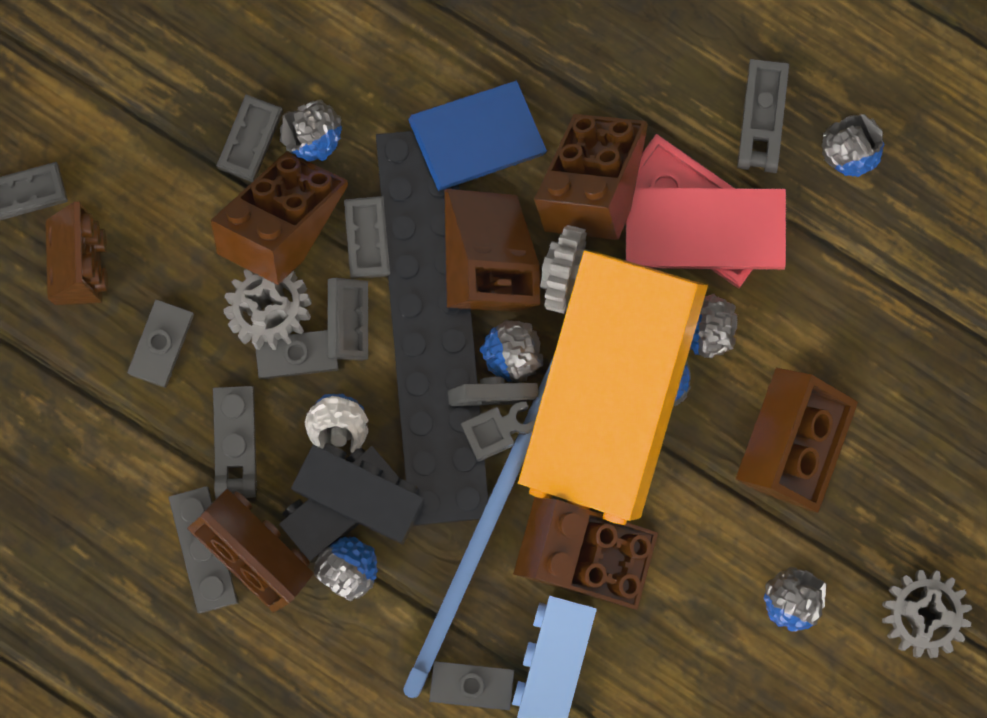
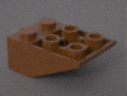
M573 114L534 198L545 232L563 233L564 227L570 225L586 229L587 237L619 239L632 207L648 126L647 121Z
M286 151L211 219L217 254L279 285L304 261L346 190L348 180Z
M445 189L447 308L519 312L540 305L539 262L518 196Z
M80 201L71 203L46 220L48 299L54 305L102 303V292L108 291L107 269L101 268V253L107 251L105 229H100L99 222L93 218L92 213H89Z
M534 497L513 575L638 610L658 532L631 523H626V525L616 524L603 519V514L558 499Z

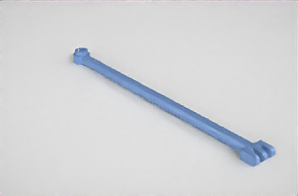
M552 361L539 387L538 397L533 401L523 424L536 421ZM532 432L525 435L518 434L420 654L405 683L404 693L409 698L418 697L422 691L435 658L524 463Z

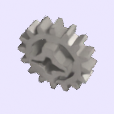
M567 225L559 237V242L552 241L549 251L543 262L540 288L547 289L544 304L547 310L563 314L567 311L584 250H586V229Z
M247 269L244 270L246 280L241 282L234 279L232 284L236 288V292L225 294L226 300L232 305L224 308V314L228 319H231L228 323L233 333L239 332L238 337L244 344L252 339L254 347L258 350L261 349L264 342H268L272 350H276L277 340L283 339L288 345L291 344L292 341L289 334L292 331L302 334L304 330L299 323L300 320L305 321L311 318L308 310L304 308L311 305L312 301L308 294H304L307 288L303 280L296 281L297 276L292 271L277 285L257 274L253 275ZM283 287L291 293L293 302L284 297ZM243 311L252 316V326L244 320Z
M923 570L916 571L915 582L907 575L901 577L903 588L900 589L899 587L892 586L889 589V592L895 597L894 601H884L882 604L883 607L891 610V615L882 619V623L892 624L894 627L887 635L888 638L900 637L902 641L898 649L901 651H905L910 646H913V657H921L924 649H927L930 658H937L939 653L938 647H941L946 653H951L954 650L950 641L963 642L965 637L959 630L960 628L971 627L972 624L970 621L963 619V613L972 610L971 605H961L960 599L965 596L966 591L954 592L952 587L954 586L955 579L952 577L943 583L940 582V571L932 572L929 579H926ZM924 587L918 600L914 602L904 600L911 591ZM942 594L948 599L952 611H948L942 603ZM929 604V611L935 614V619L924 624V617L918 615V610L927 607ZM901 617L907 618L913 628L912 635L905 629ZM939 627L949 628L944 636L929 642L934 630Z

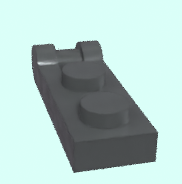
M754 59L749 61L737 169L749 170L750 166L764 168V172L777 173L789 72L788 63ZM753 140L768 142L767 151H752Z
M254 387L213 388L215 497L217 498L228 489L232 493L237 491L243 494L245 498H256L257 467ZM229 468H243V478L229 479Z

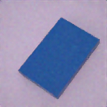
M517 81L413 114L408 119L438 191L535 159L547 152Z

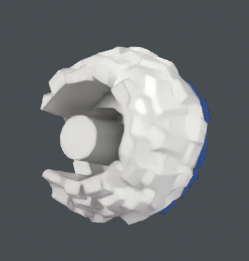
M344 394L323 395L322 398L316 401L317 404L310 408L305 419V427L310 441L323 449L325 443L341 447L346 444L347 440L351 439L350 451L353 453L356 449H360L368 434L366 426L368 418L364 413V407L357 400Z

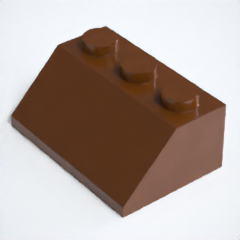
M776 367L741 461L736 480L758 492L819 513L858 401L812 374Z
M226 489L187 529L274 613L288 605L314 575L308 568L310 562L296 548L290 550L279 539L281 534L273 524L267 520L261 522L250 511L252 505L242 494L237 491L232 493Z

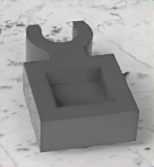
M518 402L513 405L509 414L504 417L501 416L498 407L461 423V427L478 462L514 446L511 434L516 432L525 435L533 432L535 420L528 424H521L516 419L520 412L528 409L526 402Z

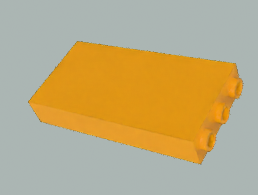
M584 250L518 484L530 487L529 494L538 498L549 499L556 496L567 500V503L588 510L592 508L604 512L603 519L616 524L626 525L627 520L631 521L641 518L708 285L599 252Z

